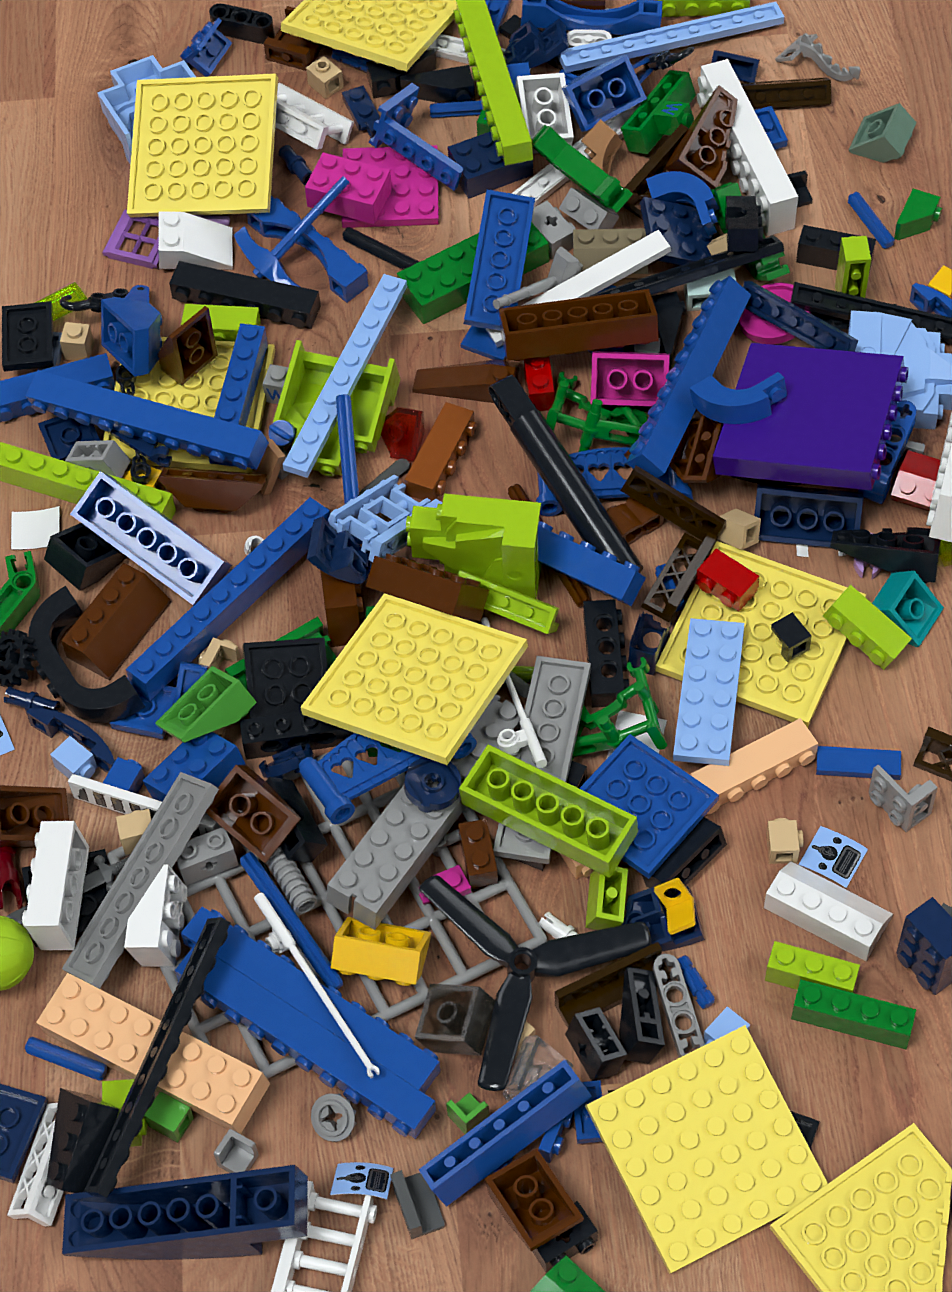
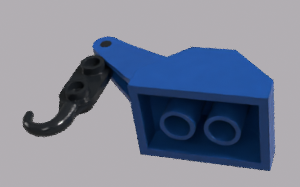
M689 47L678 53H670L669 50L663 53H654L633 65L628 56L624 55L587 71L563 86V93L581 131H588L600 119L605 122L646 100L647 97L641 83L653 71L661 68L662 70L686 58L693 53L694 48ZM641 65L644 66L643 69H641L640 71H638L637 73H635V71H634L635 68H637V67H639V66H641Z
M136 285L132 287L130 292L123 288H117L111 293H93L87 300L68 302V300L72 299L71 295L63 296L60 299L61 307L69 311L91 309V311L96 313L101 312V345L134 377L149 374L158 362L157 354L160 348H162L160 326L163 320L161 313L149 303V287Z

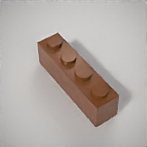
M445 402L404 479L406 495L420 500L428 498L431 501L437 499L439 495H443L448 476L454 474L457 466L456 461L459 456L464 455L469 436L473 437L475 434L477 422L474 421V411Z

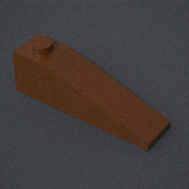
M718 85L674 150L665 169L669 172L678 171L692 174L706 183L710 189L717 188L727 169L728 161H726L727 150L731 145L729 138L731 127L734 126L738 99Z

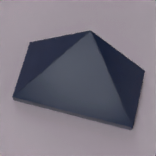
M714 50L711 63L728 59L738 80L755 82L760 63L759 59Z

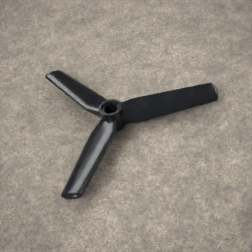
M434 875L427 878L419 888L420 892L485 955L507 967V978L496 994L477 1083L480 1088L489 1091H501L506 1088L533 999L531 982L535 977H559L631 955L652 944L651 934L647 925L640 921L548 940L532 950L526 947H518L510 934L440 876ZM524 963L529 968L520 970L515 965Z

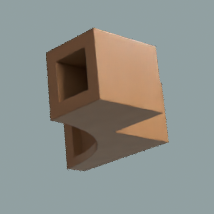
M600 119L584 136L581 142L586 147L584 152L592 159L591 162L610 175L613 158L623 142L618 134Z

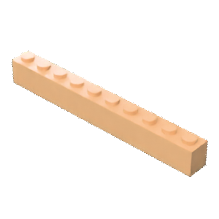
M800 718L731 753L729 766L709 764L689 775L719 794V801L707 813L709 815L717 811L721 805L729 801L735 802L739 800L744 793L752 789H761L768 781L776 777L782 778L786 776L793 768L811 763L817 755L818 742ZM560 853L575 879L582 876L588 877L594 871Z

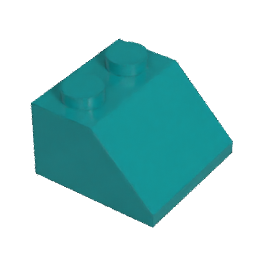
M915 571L891 573L872 602L874 606L912 638L908 644L914 647L921 645L944 609Z

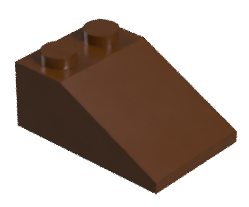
M206 306L170 334L157 354L161 370L181 386L218 356L210 312Z
M235 765L218 787L219 790L214 797V801L205 813L260 860L267 863L301 818L266 781L247 765Z
M0 785V847L20 848L35 846V835L40 831L41 821H69L66 788Z
M537 1148L484 1178L490 1198L506 1222L530 1251L535 1250L584 1220V1217Z

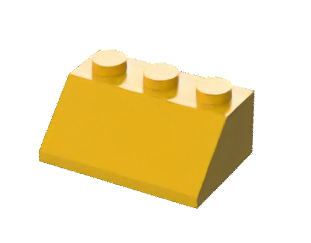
M347 917L334 936L331 969L339 970L340 973L345 975H354L356 973L367 975L372 980H394L397 984L403 986L416 985L422 975L431 932L380 923L374 930L355 918Z

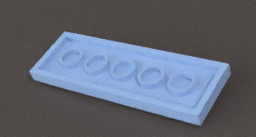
M690 618L673 761L729 766L745 623Z

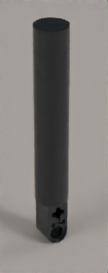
M510 375L488 386L490 397L510 426V431L582 540L596 547L595 552L601 555L603 551H606L618 558L616 562L624 565L625 561H628L640 568L638 572L641 573L643 565L515 376Z

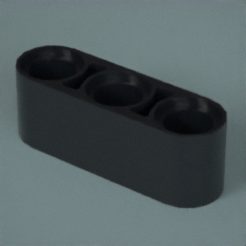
M222 3L215 4L209 9L211 23L217 18L222 20L217 30L224 36L264 44L267 37L273 39L275 37L273 19L270 14Z

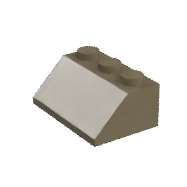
M645 228L573 230V256L583 264L581 272L646 237ZM648 265L633 273L648 274Z

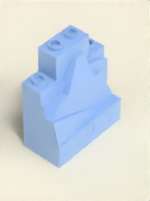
M152 55L111 70L110 74L114 87L97 93L102 111L109 125L121 141L126 159L130 165L137 80L196 77L184 60L162 68Z
M851 311L848 335L858 340L855 352L904 356V366L908 367L909 374L907 383L902 384V401H910L916 407L917 413L914 428L935 430L937 419L942 420L943 409L952 410V354L944 353L945 343H940V333L927 332L925 328H916L911 322L912 319L881 312ZM904 413V415L900 417L905 418V416L909 414Z

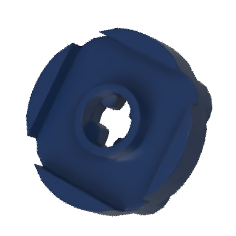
M306 744L305 750L302 749L301 745L294 746L273 755L274 761L268 765L266 760L259 764V769L264 778L274 777L282 779L284 774L294 770L295 773H300V762L307 757L314 758V753L309 744Z
M422 757L409 766L405 775L404 791L407 798L414 805L418 806L420 811L429 813L433 810H442L458 800L461 775L456 766L451 762L445 765ZM427 780L438 781L439 784H437V787L427 786Z

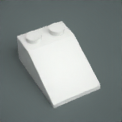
M159 212V269H176L178 262L182 261L215 269L233 270L232 227L186 212Z

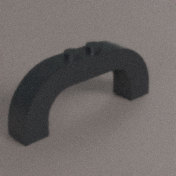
M66 586L62 587L39 606L31 620L28 637L34 639L31 645L37 647L33 655L37 657L39 665L35 668L43 681L49 678L51 683L47 687L54 698L61 697L74 715L94 723L119 721L145 708L126 675L105 687L96 689L86 688L75 680L59 655L58 645L64 632L76 623L83 612Z

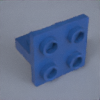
M219 18L213 23L208 21L202 30H199L191 39L193 43L190 47L187 46L180 55L182 61L184 60L186 64L189 62L205 77L212 73L232 44L229 39L217 30V27L222 22Z

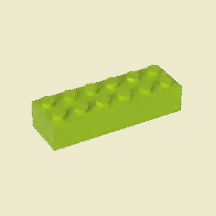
M489 744L459 787L463 805L609 878L638 833L636 816Z

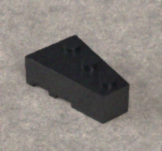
M60 1088L46 1183L61 1191L71 1193L84 1192L116 1122L119 1108L93 1096Z

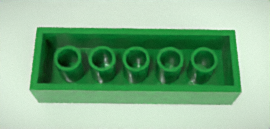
M532 222L523 275L549 262V242ZM479 233L397 273V278L407 280V288L402 297L423 325L467 303L466 299L469 294Z

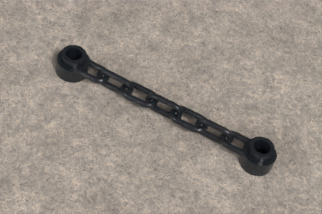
M121 365L116 369V381L120 384L122 393L133 396L135 394L134 383L137 378ZM135 450L136 456L132 458V466L130 468L131 480L144 485L152 478L151 467L146 463L145 457Z

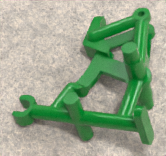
M565 372L559 373L556 396L546 418L553 432L556 422L583 430L578 452L589 450L594 438L631 446L638 440L640 435L638 433L639 429L648 419L645 412L630 408L628 405H618L613 411L602 408L603 402L599 399H594L592 404H590L591 402L588 401L586 396L573 390L577 383V376L574 375L573 379H567L564 377ZM566 398L578 403L579 409L588 411L586 421L561 413ZM610 431H624L628 436L612 434Z
M644 657L640 658L641 665L638 668H634L631 662L627 663V669L631 676L636 678V682L619 692L617 699L613 703L593 714H589L585 706H583L572 760L574 757L610 749L615 750L629 734L636 737L647 732L657 749L662 750L667 747L666 739L661 732L657 718L659 708L651 696L646 677L650 666ZM638 694L647 720L621 731L617 730L609 718L623 708H627V700ZM584 727L590 730L599 727L601 730L599 733L581 736Z

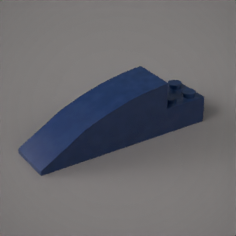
M296 1165L114 1188L107 1198L93 1197L86 1192L66 1194L62 1254L75 1257L133 1260L209 1259L262 1255V1242L307 1237L308 1176Z

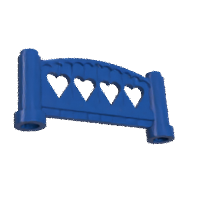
M630 447L599 448L569 454L577 468L584 470L582 475L598 499L630 497L620 491L626 480L614 469L618 465L623 467L628 465L626 463L628 459L624 454ZM602 466L608 467L609 471L602 481H598L588 471L590 467L598 469ZM668 466L665 474L658 477V479L693 500L692 489L688 486V483H683L671 467ZM537 472L539 496L536 502L541 503L540 514L543 516H555L562 511V508Z
M354 733L334 747L321 760L317 761L312 757L303 759L299 764V769L302 777L325 807V815L332 824H341L347 821L355 811V806L351 800L407 771L409 766L414 761L422 758V756L402 749L401 752L381 746V742ZM471 733L468 734L453 756L455 759L464 758L475 749L477 741ZM368 748H376L378 750L377 765L359 760L356 756L359 753H366ZM346 760L353 762L352 778L334 773L331 770L334 766H341Z

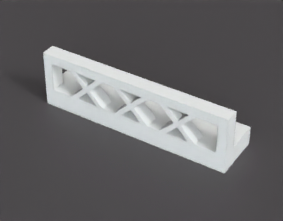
M58 1103L47 1104L7 1214V1216L13 1219L29 1218L42 1226H52L63 1191L46 1183L55 1126L53 1118L57 1112ZM27 1198L24 1208L21 1209L24 1200Z

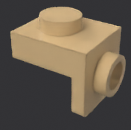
M213 638L207 650L202 651L198 664L208 666V669L211 666L219 669L223 659L236 663L240 660L238 646L226 639L219 640Z

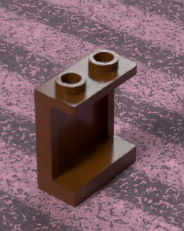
M287 6L285 16L287 17L295 8ZM281 27L274 39L267 37L264 42L266 60L306 71V67L314 62L323 47V44L313 43L310 40L283 32Z

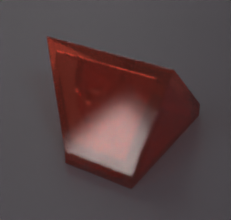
M397 407L385 417L381 436L390 453V458L415 461L425 434L423 411Z

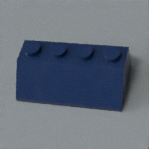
M758 483L754 516L761 519L759 540L830 547L833 531L860 530L863 493Z

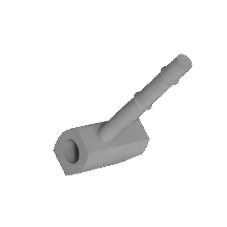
M560 247L555 253L548 278L527 287H522V289L510 294H504L502 297L493 300V306L495 309L510 306V304L522 299H528L530 296L542 292L545 293L581 273L583 264L563 247Z

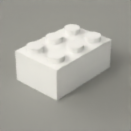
M564 73L517 76L515 92L531 139L543 125H546L547 127L550 126L572 146L574 136L569 103L562 90V87L566 85ZM532 147L533 153H538V152Z

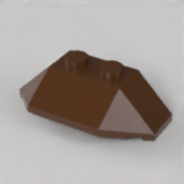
M697 409L669 464L683 483H709L722 476L715 472L713 454L724 423L707 418Z
M164 467L159 475V482L184 507L193 508L196 511L215 509L221 513L237 511L263 488L267 480V474Z

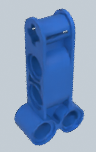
M907 400L897 403V419L891 422L892 435H898L901 440L895 443L886 440L885 443L887 446L885 458H888L891 463L886 466L881 465L880 478L875 480L872 491L858 490V493H863L864 498L883 504L891 485V478L916 422V407ZM904 413L909 414V415H906L905 418H901V417H900V416H903Z

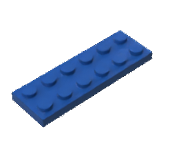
M486 190L463 324L500 331L499 309L494 308L493 300L502 297L504 294L520 290L535 198ZM518 301L502 308L517 306Z

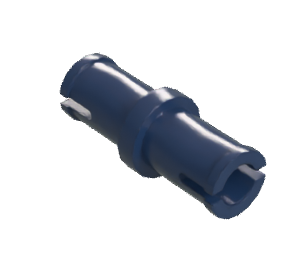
M290 145L282 146L279 149L278 155L285 161L288 170L295 174L302 184L306 185L312 174V171L306 166V161L302 156H298Z
M8 687L5 692L6 695H9V698L4 697V703L25 708V711L29 708L60 711L55 709L56 707H61L60 701L41 697L37 692L27 693L13 687Z

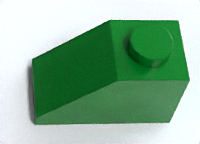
M913 188L897 221L894 239L902 240L929 231L933 222H938L943 209L939 207L941 197Z

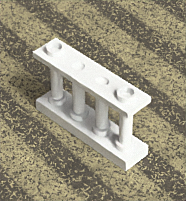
M278 83L276 128L315 149H322L327 135L343 144L348 143L354 125L352 120Z
M308 1181L307 1237L285 1239L271 1292H329L296 1285V1282L292 1279L295 1269L299 1270L300 1267L345 1276L341 1292H352L369 1223L374 1224L376 1219L377 1205H374L373 1197L365 1195L363 1206L319 1197V1194L315 1193L313 1182ZM320 1209L359 1217L356 1234L312 1226L311 1222H308L310 1211ZM312 1238L350 1246L352 1250L349 1262L345 1264L303 1255V1251H300L302 1241Z

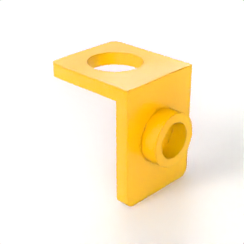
M679 878L654 887L655 894L667 909V926L670 935L693 927L696 924L694 898ZM676 888L681 893L677 897L670 898L664 892L667 889Z

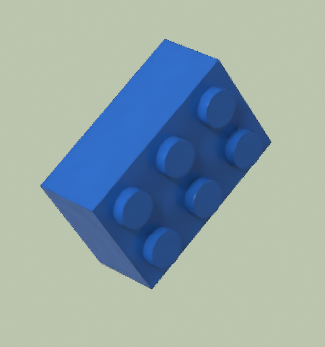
M210 732L190 741L182 742L143 782L152 799L163 802L180 772L211 783L218 788L235 765H246L235 744L214 732Z

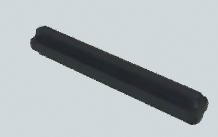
M347 227L343 231V240L403 270L420 262L351 227Z

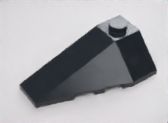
M907 527L906 532L892 533L891 528H883L882 532L870 534L865 529L833 531L830 547L891 573L915 571L924 583L936 582L941 540L929 537V528Z

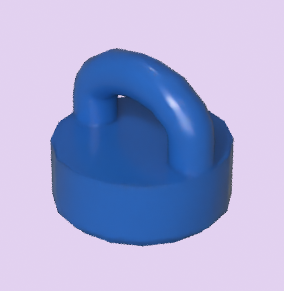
M277 420L269 426V438L276 445L287 446L295 438V428L288 421Z

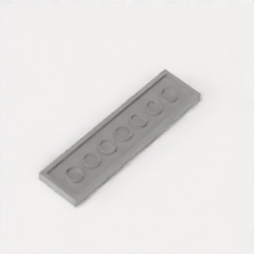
M543 656L536 657L524 711L532 723L547 760V765L543 768L536 766L528 745L521 747L519 752L514 755V757L567 782L591 672V663ZM501 823L498 825L493 847L494 856L543 864L550 863L551 848Z
M179 773L62 968L64 971L99 989L101 988L102 984L109 977L110 971L118 957L124 952L127 922L130 915L163 865L168 864L172 868L178 857L183 853L185 845L193 832L198 828L206 810L213 803L214 797L219 790L217 787L188 774Z

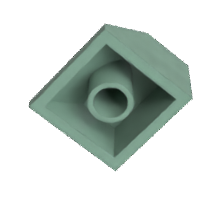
M900 103L867 115L863 118L849 151L852 154L882 163L893 159L897 160L904 154L905 147L913 135L912 132L917 122Z

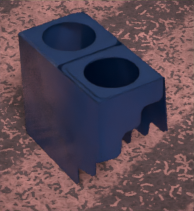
M643 611L641 616L639 615L629 644L628 663L631 662L634 668H638L641 665L640 658L644 657L650 666L647 674L654 675L656 672L655 666L669 637L671 625L670 627L663 628L660 622L653 619V615L644 614ZM655 632L661 636L657 648H649L644 644L643 638L647 633Z

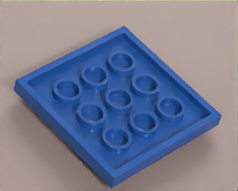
M631 734L625 738L579 788L637 817L638 833L621 860L648 879L719 801V794Z

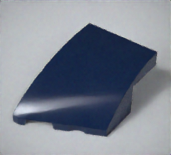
M558 19L544 31L540 32L530 20L511 35L509 45L504 53L507 58L505 61L506 65L528 62L530 69L561 54L569 48L565 24Z
M323 516L314 519L307 559L315 567L330 576L351 583H363L368 578L373 563L368 560L370 551L366 553L361 551L362 546L355 541L347 530L337 533Z
M687 886V887H686L687 890H688V891L690 892V894L692 895V892H691L690 888ZM654 887L628 896L625 908L626 916L622 925L640 921L644 922L650 931L652 944L658 942L662 952L705 940L695 903L696 924L693 927L670 935L667 926V909L655 894Z

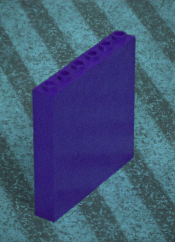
M751 343L736 390L751 388L779 372L785 378L787 396L771 405L772 415L745 424H723L713 454L716 474L872 491L875 480L880 478V461L885 460L886 440L890 441L892 436L891 422L897 419V402H901L903 397L902 384L907 383L909 369L904 366V356Z

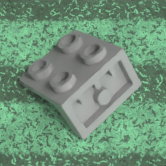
M877 765L873 768L869 796L876 806H881L888 813L894 825L900 826L907 832L932 813L938 787L931 780H928L922 786L917 784L907 794L880 765Z

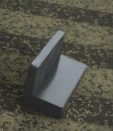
M402 1170L390 1174L392 1186L411 1240L443 1229L445 1222L436 1197L422 1174L417 1173L405 1178Z

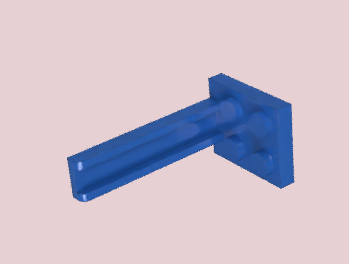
M411 83L379 106L378 111L381 112V117L374 122L373 129L376 131V134L369 140V144L377 148L382 143H385L455 191L458 188L463 167L406 129L413 120L412 112L418 103L417 95L420 88Z

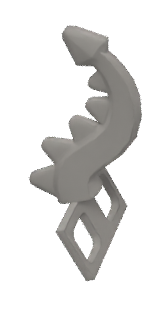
M804 33L775 58L776 62L792 61L802 52L804 57L811 58L825 74L839 81H850L854 78L858 80L861 72L858 66H849V71L843 67L841 71L838 63L832 65V57L823 53L822 44L813 43L818 37L817 34L808 35ZM794 52L790 56L785 57L788 53Z

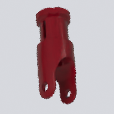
M8 846L0 847V910L3 909L4 905L2 891H11L15 895L18 909L22 908L23 904L19 871L15 869L14 864L16 851Z

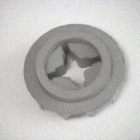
M328 1093L316 1100L311 1110V1122L314 1130L327 1141L336 1142L345 1139L351 1135L353 1127L357 1124L355 1122L356 1110L352 1108L351 1100L342 1097L341 1093ZM333 1111L343 1115L337 1120V1125L335 1120H325Z

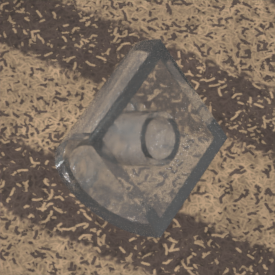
M538 1035L526 1036L515 1058V1063L503 1091V1096L509 1102L564 1059L571 1068H573V1064Z

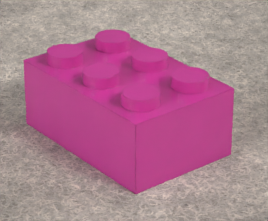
M322 153L305 186L307 207L313 208L333 187L332 185H335L344 176L350 183L324 211L375 224L392 190L391 171L386 168Z
M593 351L590 404H592L594 399H599L603 402L602 405L653 406L658 399V391L667 381L666 375L670 371V354Z

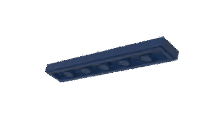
M744 282L743 288L751 294L745 309L815 348L855 352L858 343L856 338L754 282Z

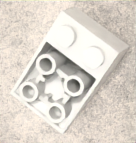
M168 864L163 865L127 922L124 948L142 967H175L176 957H179L181 953L179 932L184 926L182 907L183 902L187 900L188 892L186 885Z

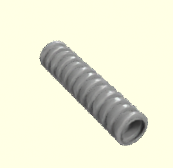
M279 847L266 864L269 866L270 871L273 872V876L277 879V883L281 886V890L285 893L286 898L289 899V903L293 906L295 913H306L316 905L317 898L313 895V891L309 888V884L305 881L300 869L297 868V864L294 861L287 860L283 850Z

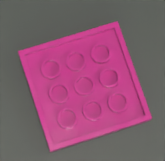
M431 145L438 150V145ZM391 147L343 148V158L389 169L391 171L392 190L375 224L342 216V228L439 225L438 180Z

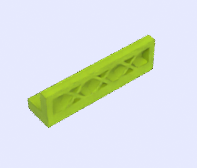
M459 571L458 575L460 577L480 581V587L490 590L484 609L546 634L557 631L559 624L555 620L559 611L558 607L470 572Z

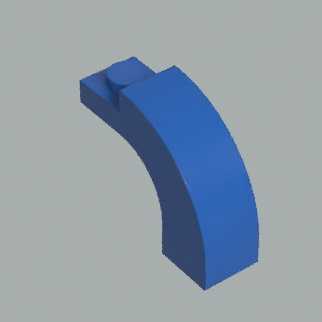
M678 171L660 173L646 179L653 199L693 205L697 208L702 226L707 235L710 236L717 233L715 223L718 222L715 210L720 208L710 188L701 179L692 174Z
M779 372L747 389L736 390L721 385L712 375L690 387L693 406L707 418L725 424H745L772 415L771 405L787 396L785 378Z

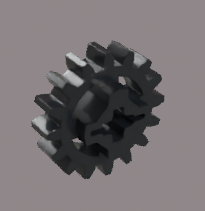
M9 629L8 632H1L0 686H21V679H29L28 670H34L31 663L37 660V657L33 656L32 653L37 647L31 645L34 639L28 637V633Z

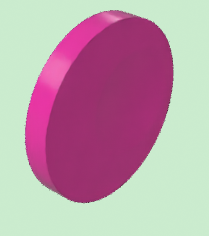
M771 283L761 286L790 302L792 284ZM744 309L739 319L742 332L754 342L760 344H780L795 338L792 334L747 309Z

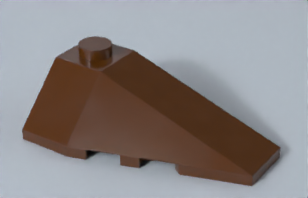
M494 359L418 369L412 393L494 403L490 397L488 386L510 375L518 379L520 362Z

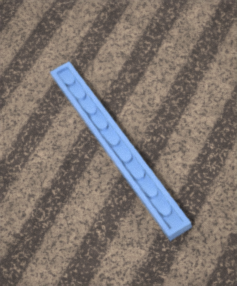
M771 2L568 48L558 55V59L565 73L600 66L624 55H627L630 59L784 24V15L777 2Z
M383 274L283 463L284 471L308 478L337 422L336 396L342 394L351 396L407 288V280Z

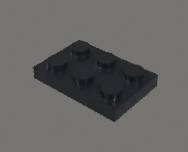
M51 301L2 306V367L4 372L54 367L53 306Z

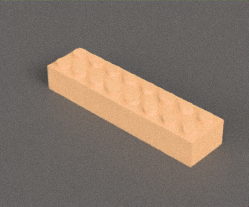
M67 973L36 1023L47 1035L104 1063L121 1074L135 1079L161 1020ZM182 1031L179 1037V1046L167 1063V1073L158 1083L155 1091L158 1093L163 1092L189 1106L192 1111L228 1130L232 1129L241 1134L268 1089L270 1082L263 1072Z

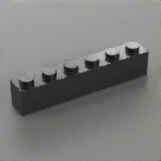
M182 261L178 262L169 282L172 299L180 302L199 305L259 307L260 318L294 325L299 328L312 329L321 307L319 291Z

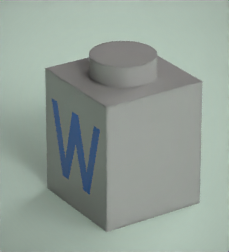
M269 365L263 381L266 402L279 403L289 367Z

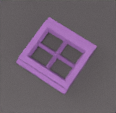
M124 209L103 250V255L108 256L110 259L151 269L158 268L159 236L157 240L144 236L150 225L159 227V216L129 217L127 210ZM133 221L145 224L140 235L128 233ZM125 238L137 241L131 253L119 250ZM141 242L154 245L148 257L136 254Z

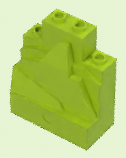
M296 340L273 422L285 420L294 426L295 438L293 444L339 359L337 357L306 352L300 340ZM390 358L387 367L367 363L350 396L356 452L367 453L369 451L375 453L388 407H393L401 380L395 359ZM338 420L312 470L319 471L321 474L330 477L335 474L342 476Z
M444 493L443 503L438 504L437 508L413 506L412 516H407L406 518L407 546L411 547L412 557L440 560V564H444L445 571L458 574L460 570H464L537 599L542 564L538 563V524L541 503Z

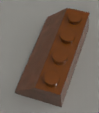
M123 563L61 640L66 658L110 681L169 606L171 599L145 573Z

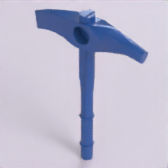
M342 176L271 252L257 245L245 226L237 231L234 237L243 253L255 267L253 273L261 279L265 276L270 281L300 287L287 275L282 262L279 260L298 241L321 213L323 214V211L341 194L350 182Z

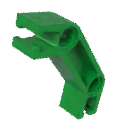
M543 125L531 139L532 147L551 165L607 209L617 213L633 195L631 191L626 188L624 189L620 185L621 182L617 178L605 173L568 144L550 126Z
M728 182L715 189H710L720 208L715 210L718 219L717 223L724 234L727 233L725 226L726 196H742L738 182ZM784 251L744 264L756 280L770 281L790 273L787 264L780 266L778 258L785 256Z
M31 551L24 552L27 563L25 564L26 571L17 572L14 562L16 561L15 555L5 556L9 579L0 589V639L2 631L15 630L40 598L41 591Z

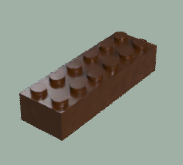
M649 289L499 308L500 331L507 361H522L535 357L546 358L550 355L558 354L569 355L580 351H598L611 347L622 348L626 345H645L650 342L659 341L658 315Z

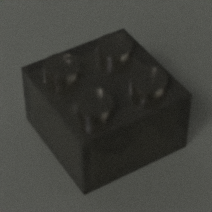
M430 984L415 1039L432 1052L481 1056L495 1000L480 986Z

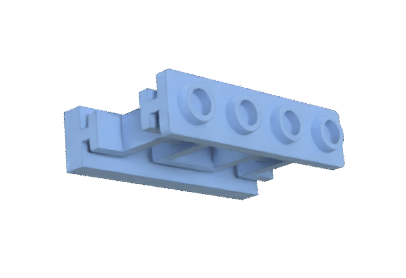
M392 475L386 480H382L373 488L367 489L355 499L349 500L342 507L334 509L328 518V522L337 533L347 530L350 534L363 541L361 551L364 553L370 551L368 560L373 562L374 556L385 558L386 553L393 555L407 545L406 518L407 516H412L413 506L437 508V505L442 504V502L437 499L431 501L428 498L417 502L404 494L406 485L403 483L397 485L399 477ZM382 513L392 520L386 522L378 517L377 514Z

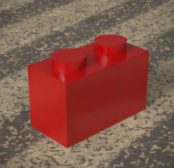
M549 357L524 359V378L527 395L537 410L549 411L554 402Z
M716 548L697 569L696 584L703 592L711 593L720 599L725 606L732 607L739 612L758 591L760 576Z

